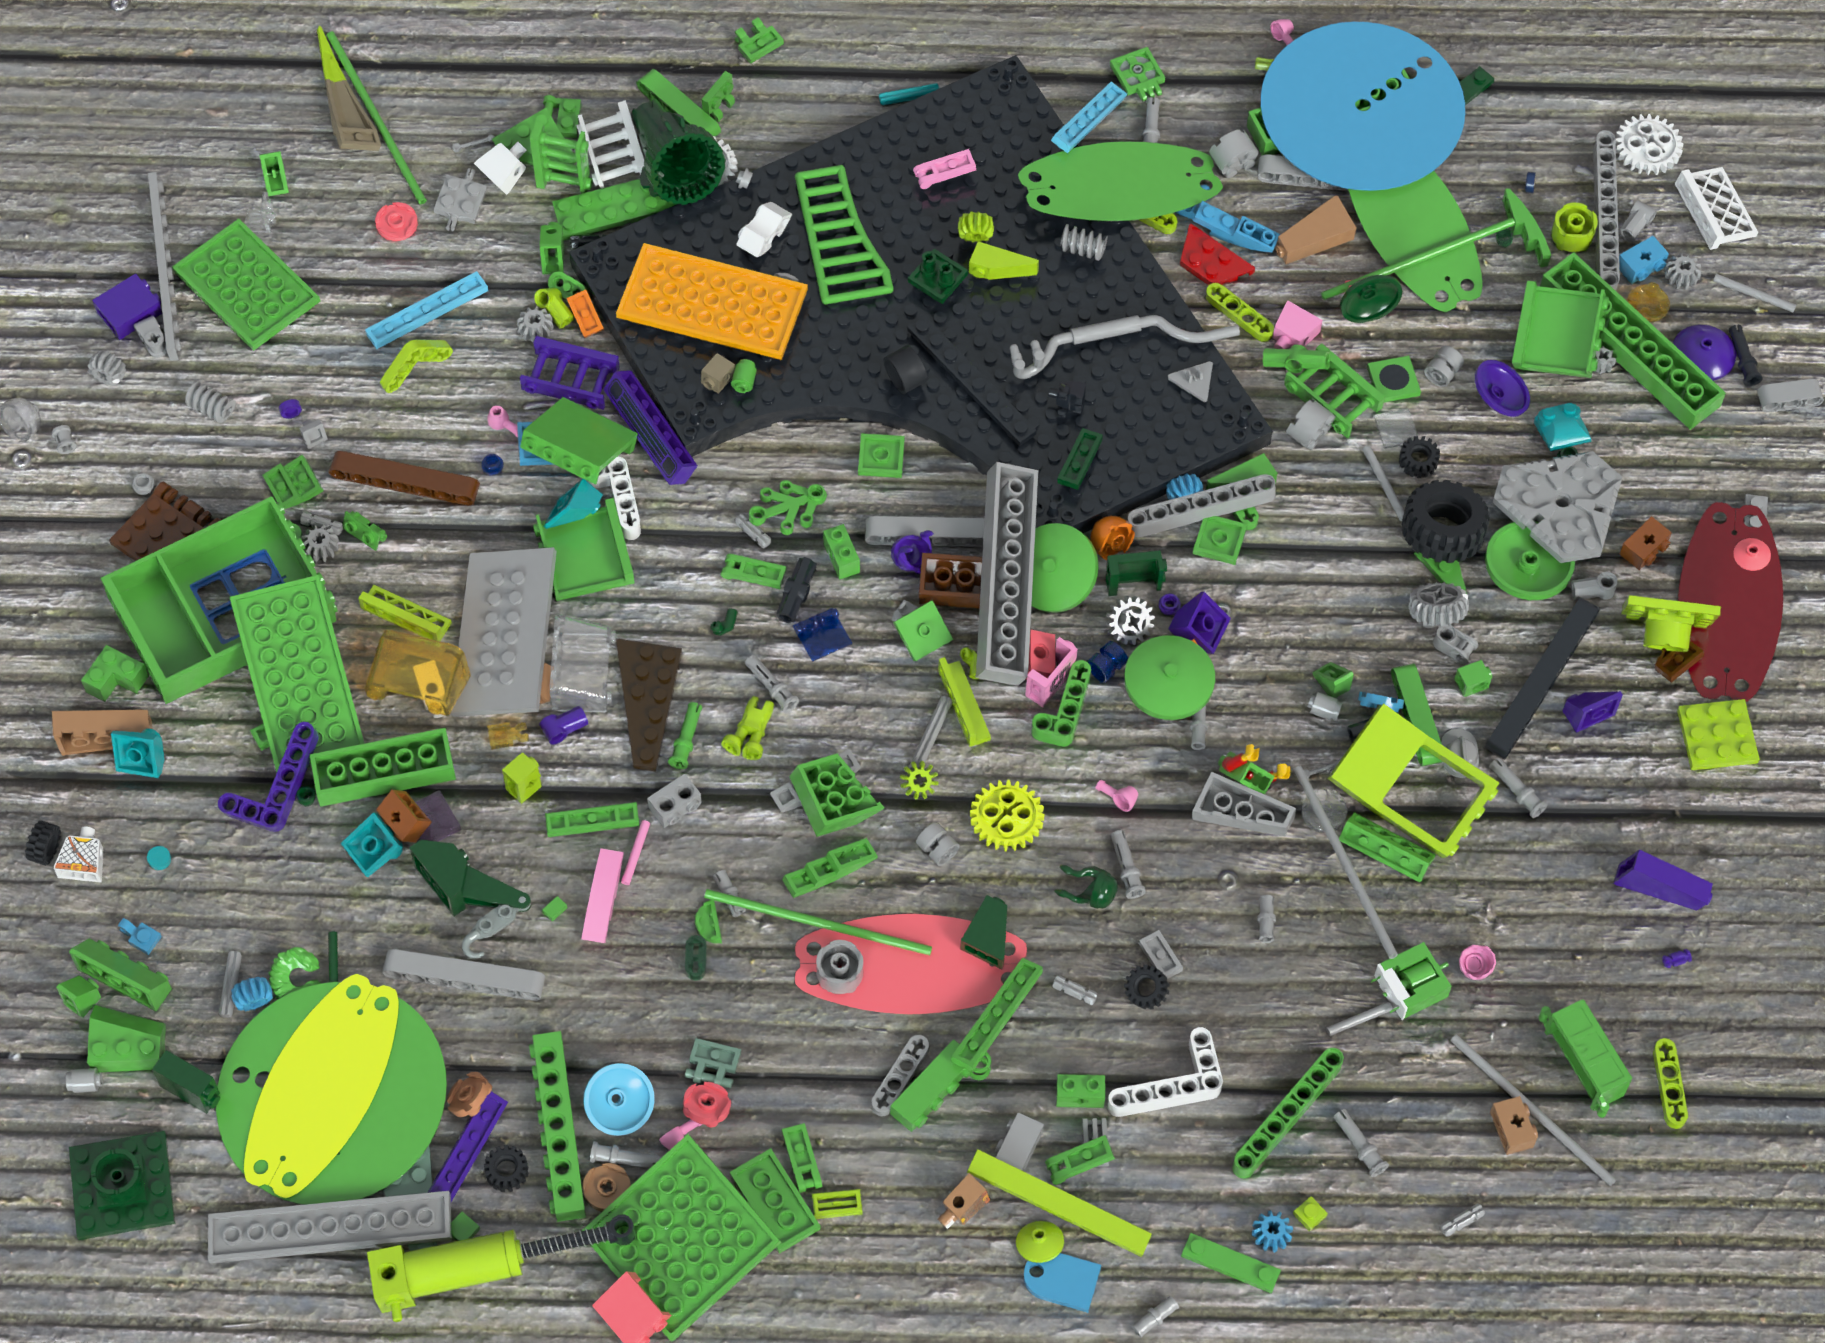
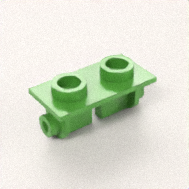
M346 511L343 529L377 551L379 541L384 542L387 538L385 530L375 524L368 526L370 521L360 515L359 512L352 511L349 513Z

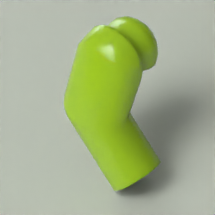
M965 647L961 649L960 657L970 667L969 677L971 679H978L976 678L977 653Z

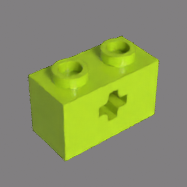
M523 752L502 769L506 790L521 804L542 787L538 762L531 756L528 758Z

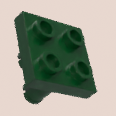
M933 249L923 253V261L908 277V283L943 304L968 276V270L938 250Z

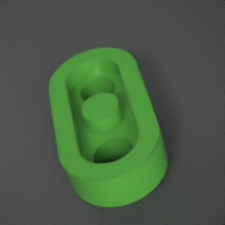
M560 271L552 273L548 279L549 288L560 290L562 297L565 299L575 295L578 290H587L588 292L584 284ZM563 280V285L559 287V281Z

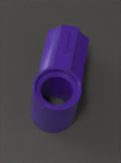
M577 706L559 716L552 714L541 720L539 726L549 743L554 745L562 742L569 733L588 725V720L582 707Z

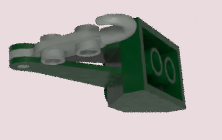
M420 840L409 847L414 867L454 917L466 909V904L495 908L480 918L472 931L463 939L462 950L466 956L473 959L484 956L483 951L479 953L472 952L469 948L470 944L475 940L493 936L512 923L516 918L517 912H526L531 908V899L527 893L470 867L467 862L469 860L467 854L462 848L458 850L454 843Z

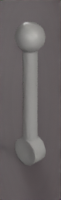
M490 134L487 138L461 145L455 143L452 148L454 152H460L462 148L484 142L492 143V139L495 136Z
M1341 759L1336 763L1311 771L1305 769L1304 772L1309 779L1310 775L1335 768Z

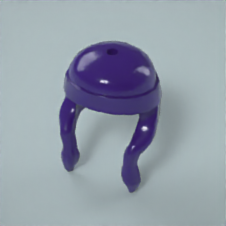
M926 530L920 532L921 538L915 535H908L897 539L891 549V558L894 564L904 571H915L917 574H921L922 553H932L929 536L934 535V533Z

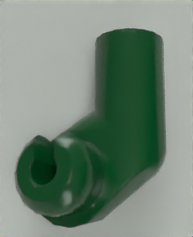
M729 608L727 609L724 621L712 622L710 628L713 634L721 636L732 631L738 611Z

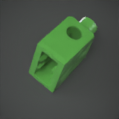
M549 222L547 225L541 226L540 255L542 274H552L557 271L564 273L563 228L556 222ZM555 249V257L549 256L550 250Z

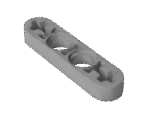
M915 1035L909 1039L872 1098V1110L876 1115L886 1116L890 1114V1106L905 1091L929 1052V1042L924 1036ZM919 1043H922L923 1049H918V1051L915 1054V1057L912 1056L914 1052L913 1044L918 1045ZM903 1061H910L913 1064V1068L910 1071H903L900 1068V1064ZM891 1080H898L901 1083V1087L898 1090H891L888 1087V1083ZM886 1093L887 1095H889V1097L886 1100L887 1107L883 1106L880 1109L878 1108V1102H882L884 1100Z

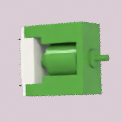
M1424 942L1398 954L1393 959H1388L1378 964L1374 975L1375 979L1371 980V983L1376 980L1378 981L1383 991V996L1393 1006V1010L1390 1013L1396 1011L1401 1020L1447 998L1452 987L1442 972V969L1448 967L1449 964L1445 962L1439 965Z

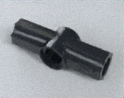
M799 558L791 578L789 577L785 583L783 598L776 613V617L782 622L794 623L802 603H805L808 598L810 583L817 568V563L810 558Z

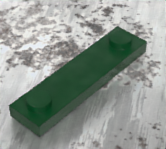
M1480 66L1459 82L1463 91L1465 105L1494 83L1495 78Z

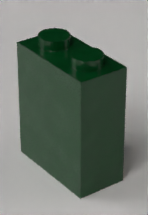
M167 1050L152 1069L161 1088L206 1114L211 1108H215L220 1100V1092L212 1076Z

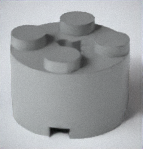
M1240 129L1219 139L1221 143L1217 147L1214 144L1209 151L1226 178H1232L1242 168L1245 170L1252 168L1255 165L1254 160L1258 155V150L1246 131L1243 130L1241 132Z
M1312 398L1297 413L1294 421L1295 424L1290 423L1286 433L1305 448L1312 451L1319 442V437L1329 431L1332 426L1331 423L1336 416Z
M834 940L820 949L816 958L817 979L820 986L834 994L852 993L856 990L863 978V956L853 943L846 940Z

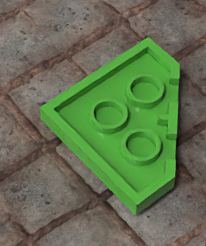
M544 108L492 140L495 146L502 143L508 150L519 142L527 151L518 160L523 162V164L533 166L530 136L535 122L544 123L545 132L548 135L564 137L547 108ZM547 144L550 148L572 152L570 148ZM548 156L551 157V160L569 164L576 163L575 161ZM552 169L553 171L561 172V170Z

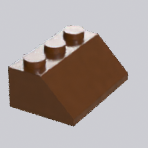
M922 553L919 604L933 601L938 606L980 608L982 557Z

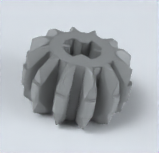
M1679 253L1677 257L1672 256L1669 262L1666 263L1665 278L1670 279L1669 285L1676 284L1677 289L1680 286H1683L1685 290L1689 286L1694 287L1701 277V264L1697 263V258L1691 259L1689 254L1684 257Z
M538 306L534 310L528 307L527 313L521 312L520 318L517 319L518 333L523 335L525 341L531 338V341L534 342L536 336L549 338L550 331H553L554 328L551 314H547L545 308L539 311Z
M99 350L89 360L88 372L93 375V378L99 380V383L103 382L107 386L109 384L115 386L125 376L126 365L115 354Z
M314 525V530L306 529V535L301 538L305 546L304 551L306 555L310 554L316 563L319 559L326 563V557L334 558V552L338 551L339 539L332 528L327 529L325 525L318 528Z

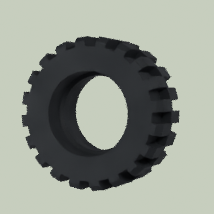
M1434 480L1430 484L1427 482L1416 488L1408 497L1401 523L1402 534L1408 545H1412V549L1416 553L1420 552L1423 554L1424 558L1435 559V562L1446 561V563H1453L1455 560L1461 562L1466 560L1467 557L1474 556L1483 545L1490 520L1488 506L1485 501H1482L1483 498L1478 493L1475 494L1474 490L1469 486L1466 488L1462 486V483H1451V480H1444L1443 482ZM1432 518H1448L1455 521L1459 525H1443Z

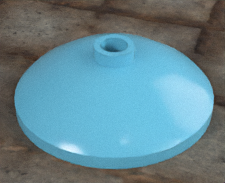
M623 1063L604 1066L592 1075L585 1087L583 1095L584 1110L590 1122L604 1133L617 1136L633 1133L647 1122L654 1107L652 1084L648 1077L634 1066ZM618 1094L619 1099L614 1103L612 1096Z

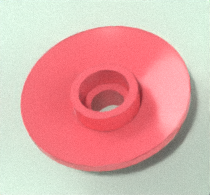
M1747 538L1735 546L1734 558L1742 568L1756 571L1767 566L1771 558V552L1763 541ZM1750 549H1755L1757 552H1756V553H1752V552H1750L1749 550H1750Z

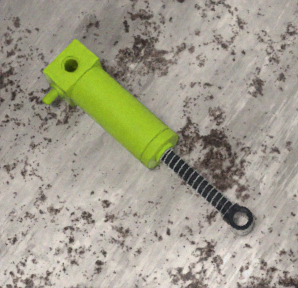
M617 1215L611 1221L606 1222L604 1227L598 1226V1228L594 1229L592 1227L590 1230H579V1232L575 1233L573 1231L571 1234H560L557 1237L554 1235L552 1238H541L538 1241L535 1239V1241H528V1243H521L520 1240H517L515 1231L512 1229L504 1231V1233L498 1232L404 1252L401 1245L367 1252L374 1299L382 1313L391 1311L393 1321L400 1322L402 1321L401 1309L416 1306L415 1298L523 1275L522 1264H524L525 1258L530 1259L533 1256L536 1258L538 1255H549L552 1252L555 1254L557 1251H568L571 1248L574 1250L575 1247H587L589 1244L593 1246L594 1243L599 1244L609 1241L610 1244L628 1245L635 1239L636 1230L629 1216ZM622 1226L628 1227L626 1233H617L618 1228Z

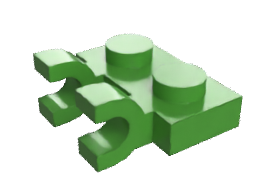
M759 17L752 20L754 27L751 28V31L755 36L749 38L742 27L735 31L737 35L735 41L739 44L738 50L750 64L784 44V39L771 25L766 28Z
M727 71L720 76L701 99L702 110L708 115L712 114L718 123L723 118V113L719 109L722 100L727 103L729 108L735 103L734 97L730 94L734 87L732 74Z

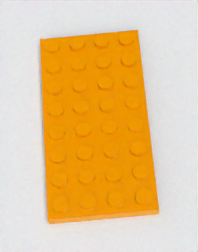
M643 243L617 309L616 317L782 360L807 293L808 284Z

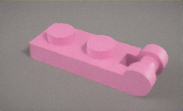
M969 149L917 165L913 171L915 176L919 178L920 188L926 189L932 184L975 171L976 164Z

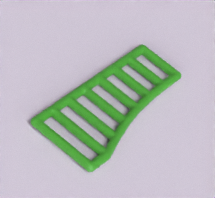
M837 165L797 172L795 179L822 303L832 304L892 293L894 288L890 270L877 253L860 222L850 192L845 167ZM838 174L839 183L806 189L804 181L806 179ZM841 191L844 201L810 206L808 197ZM847 209L850 217L814 224L812 215ZM854 226L857 235L824 241H817L816 232ZM857 243H862L867 252L821 259L820 250ZM871 259L878 267L876 269L825 277L823 269L825 267ZM880 276L883 278L884 286L829 295L828 285Z

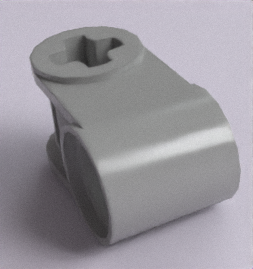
M153 315L133 324L140 340L144 343L152 357L160 358L166 355V342Z
M1452 625L1438 627L1433 640V645L1438 651L1443 652L1463 665L1468 663L1472 651L1478 648V642L1473 637L1462 633ZM1441 636H1445V637H1447L1449 640H1445V639L1441 638Z

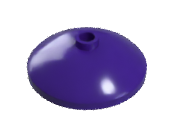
M1710 325L1689 326L1680 331L1673 341V344L1713 381L1726 376L1735 364L1736 350L1733 341L1725 332Z
M1486 360L1477 367L1475 371V385L1480 397L1491 409L1499 414L1510 417L1520 416L1528 409L1530 404L1528 388L1514 369L1497 360Z

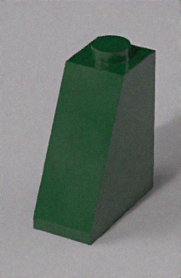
M986 895L961 939L960 950L1001 970L1004 967L1007 904L1002 899Z

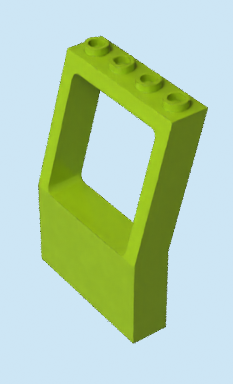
M1384 703L1377 708L1327 778L1370 811L1441 858H1446L1448 855L1452 857L1459 848L1457 843L1460 838H1465L1470 833L1472 821L1475 818L1478 820L1485 811L1484 804L1487 800L1492 801L1499 791L1496 789L1499 785L1498 781L1426 735ZM1420 747L1480 787L1443 842L1431 836L1383 803L1384 797Z

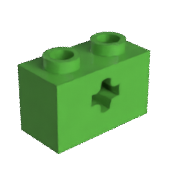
M844 524L824 530L823 544L839 580L860 573V559Z
M1057 1074L1056 1107L1104 1108L1105 1075Z

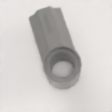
M1638 200L1632 207L1629 217L1619 229L1622 239L1628 242L1635 241L1644 227H1648L1651 224L1657 210Z
M1603 572L1598 577L1571 581L1572 596L1575 600H1579L1580 597L1583 599L1599 597L1600 599L1608 600L1614 596L1617 586V577L1611 572Z

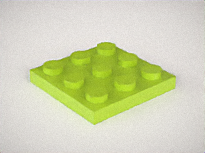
M1745 699L1678 706L1677 713L1691 770L1758 764L1760 759Z

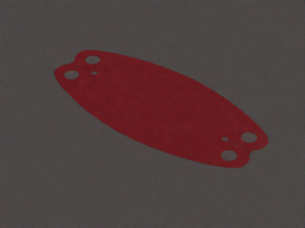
M1715 502L1710 505L1695 529L1684 559L1678 601L1721 606L1720 616L1712 625L1707 626V628H1697L1693 624L1691 627L1690 641L1704 651V657L1688 670L1696 690L1704 698L1717 699L1721 695L1725 696L1726 690V696H1730L1733 700L1745 699V702L1749 701L1763 683L1777 646L1783 614L1782 572L1770 525L1764 513L1757 506L1744 505L1741 508H1736L1735 516V508H1732L1727 503ZM1716 512H1723L1727 516V520L1723 524H1717L1713 521V515ZM1747 515L1758 516L1762 525L1760 527H1748L1744 524L1743 519ZM1734 526L1735 530L1737 531L1736 535H1733L1731 533L1734 530ZM1747 538L1763 541L1771 552V558L1767 566L1756 571L1746 570L1739 566L1734 558V548L1740 541ZM1750 549V550H1749V551L1752 552V553H1756V552H1757L1755 549ZM1724 668H1729V669H1730V671L1727 673V680H1726V672H1724ZM1707 676L1715 677L1718 682L1717 686L1713 689L1706 688L1703 684L1704 678ZM1739 679L1746 680L1749 683L1748 690L1745 692L1736 690L1735 682Z

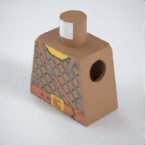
M969 1173L943 1201L946 1211L938 1218V1221L946 1229L956 1220L964 1225L991 1200L987 1190Z

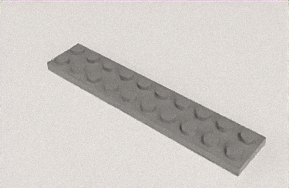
M449 1191L208 1214L209 1263L452 1240L451 1195Z

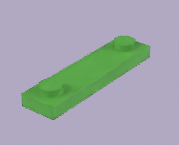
M637 802L545 813L548 837L639 826Z
M1190 1233L1181 1255L1183 1258L1271 1294L1281 1272V1269L1193 1233Z

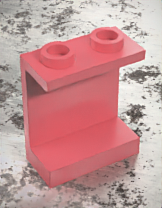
M628 1271L592 1306L623 1343H649V1338L655 1332L658 1333L663 1330L668 1324L667 1320L672 1315L669 1312H662L638 1284L641 1280L635 1272Z

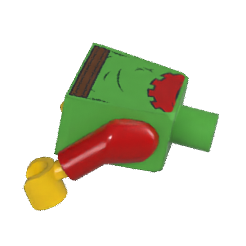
M1253 744L1246 745L1245 754L1240 753L1236 755L1230 751L1227 755H1222L1218 761L1220 766L1219 772L1264 795L1270 784L1275 782L1277 778L1288 779L1290 777V766L1278 764L1277 772L1274 773L1273 771L1267 772L1251 763L1250 761L1258 760L1260 748L1254 749Z

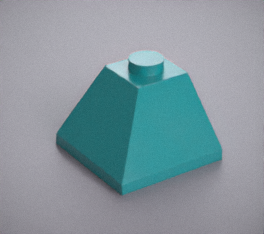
M582 478L558 498L543 527L548 529L583 519L590 513L593 515L601 506L599 501L603 494Z

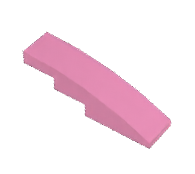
M600 849L584 922L582 940L606 943L609 920L611 921L614 899L617 895L624 852Z

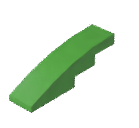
M1510 188L1505 189L1502 199L1507 218L1512 217L1515 221V225L1510 227L1512 235L1521 234L1526 252L1535 250L1540 268L1548 267L1551 252L1541 229L1523 202Z
M865 838L828 851L825 857L806 863L803 869L784 875L782 880L791 896L795 898L858 870L877 859L878 856L868 839Z

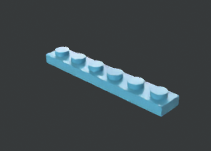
M1110 82L1053 136L1051 141L1060 149L1069 153L1125 99L1127 93L1113 82Z
M476 271L365 329V333L374 347L378 349L487 292L488 286Z

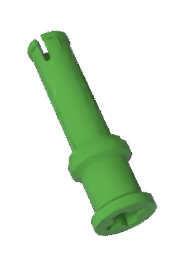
M690 702L688 704L679 738L673 743L674 751L672 756L669 757L668 763L674 768L686 769L688 767V756L693 751L692 739L702 710V706L698 705V703Z

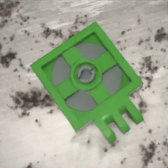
M1148 47L1110 60V66L1127 96L1137 93L1141 101L1144 102L1147 100L1146 94L1149 98L1155 97L1154 92L1157 96L1162 95L1159 84L1165 83V76Z

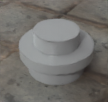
M748 168L745 171L740 170L736 182L739 183L738 188L740 189L742 187L747 189L753 173L748 171Z
M141 473L134 478L132 487L136 493L145 495L152 492L155 482L150 475Z

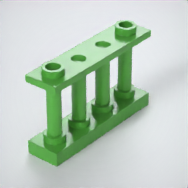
M535 122L530 136L536 188L545 189L547 182L553 180L580 186V194L591 190L593 179L590 178L587 153L589 141H586L585 132L581 131L578 141L548 135L545 132L544 123ZM547 144L575 149L576 153L550 148ZM548 156L575 161L577 165L551 160V157ZM552 169L576 173L578 177L556 173Z
M1321 343L1316 350L1330 352L1329 369L1325 370L1331 375L1315 389L1311 390L1304 382L1319 369H1305L1297 377L1288 371L1284 385L1290 393L1297 395L1305 403L1313 398L1336 416L1331 423L1334 430L1348 438L1352 429L1351 422L1367 408H1371L1377 413L1383 408L1385 396ZM1336 381H1340L1347 388L1327 404L1319 396ZM1352 394L1356 395L1362 402L1345 417L1335 410Z

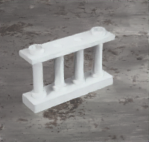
M626 100L618 103L620 111L616 112V115L585 124L582 114L578 115L580 124L577 125L579 135L581 131L585 132L586 141H589L588 151L595 171L591 175L595 186L599 185L600 189L605 188L603 181L634 171L635 173L639 172L641 175V170L644 166L643 153ZM615 123H624L625 125L624 128H621L622 131L590 141L588 132ZM621 139H629L630 144H627V147L595 157L594 148ZM628 155L635 158L634 161H631V164L600 173L598 167L600 164Z

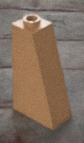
M1338 195L1334 196L1278 236L1277 246L1275 247L1276 253L1279 258L1283 259L1285 264H1289L1354 240L1356 226Z

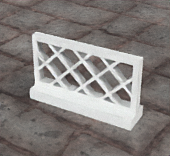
M1723 167L1691 173L1689 169L1681 171L1675 185L1710 250L1717 249L1722 243L1757 236L1758 231ZM1719 175L1722 183L1711 179V176ZM1694 179L1705 182L1704 187L1698 185ZM1707 184L1718 188V192L1715 193L1706 189ZM1721 190L1728 193L1731 200L1719 195ZM1703 194L1713 198V203L1706 201ZM1716 201L1728 205L1726 210L1716 206ZM1732 207L1738 210L1740 216L1729 212V208ZM1712 210L1723 215L1722 219L1714 217ZM1725 217L1736 221V225L1732 226L1724 222ZM1739 223L1746 226L1749 231L1745 232L1737 228ZM1721 227L1731 231L1732 234L1725 236Z

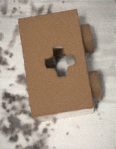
M1518 1096L1493 1103L1490 1114L1506 1155L1533 1148L1538 1138V1132L1535 1125L1530 1123L1528 1118L1530 1116L1529 1108L1526 1103L1522 1102L1521 1097Z

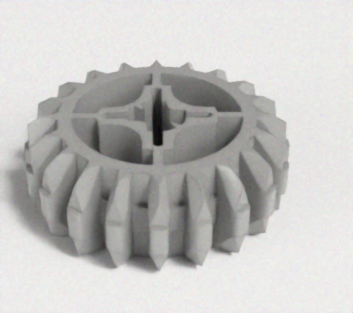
M1427 583L1426 586L1420 585L1419 588L1413 589V592L1410 593L1408 609L1412 618L1416 619L1419 623L1423 622L1424 625L1431 624L1432 626L1440 625L1441 627L1442 625L1450 626L1451 623H1458L1459 620H1464L1469 610V599L1466 590L1461 589L1460 586H1454L1453 583Z

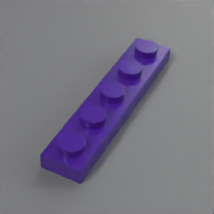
M492 1091L486 1096L480 1105L481 1109L478 1114L470 1117L427 1193L449 1191L452 1202L508 1103L506 1100Z

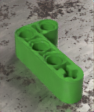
M1078 660L1072 664L1057 716L1039 713L1033 717L1031 734L1034 739L1063 747L1072 743L1090 683L1091 666L1088 662ZM1079 674H1082L1081 681L1077 680ZM1071 692H1078L1079 695H1072ZM1066 711H1071V712H1073L1074 714L1068 715V714H1066L1065 712H1066ZM1039 725H1044V726H1046L1047 728H1045V729H1040V728H1038L1037 726H1039ZM1060 731H1067L1068 734H1061V733H1059V732H1060Z

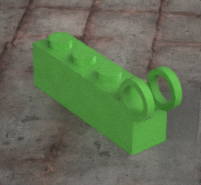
M953 1039L890 1106V1115L911 1132L916 1127L921 1128L928 1119L927 1115L932 1110L937 1111L944 1102L943 1098L948 1093L951 1095L959 1087L958 1082L963 1077L968 1078L970 1076L974 1080H984L989 1076L991 1057L987 1052L984 1054L986 1058L982 1057L979 1061L983 1062L986 1066L983 1068L975 1067L973 1070L975 1073L984 1074L975 1075L973 1072L951 1062V1056L960 1045Z

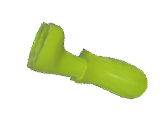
M752 696L748 701L742 719L737 724L735 734H727L721 742L722 747L735 756H739L742 751L743 757L748 760L761 759L763 747L760 742L762 737L765 736V728L774 709V703L766 700L762 710L757 709L759 697ZM750 735L751 737L749 741L744 745L743 748L746 736Z

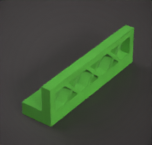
M1356 813L1347 820L1339 837V840L1348 846L1418 882L1423 880L1428 867L1436 857V854Z

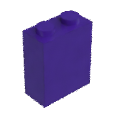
M136 273L92 300L97 314L119 340L135 331L133 324L152 315L156 318L163 314L160 306L162 304L160 297L156 293L152 294L145 279L141 280Z

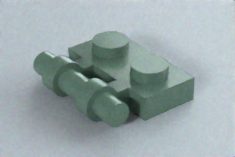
M695 1038L689 1063L696 1064L697 1067L696 1070L687 1068L685 1077L693 1079V1082L696 1083L713 1082L731 1089L733 1079L725 1078V1073H736L742 1053L741 1049ZM705 1067L718 1070L717 1074L705 1073Z

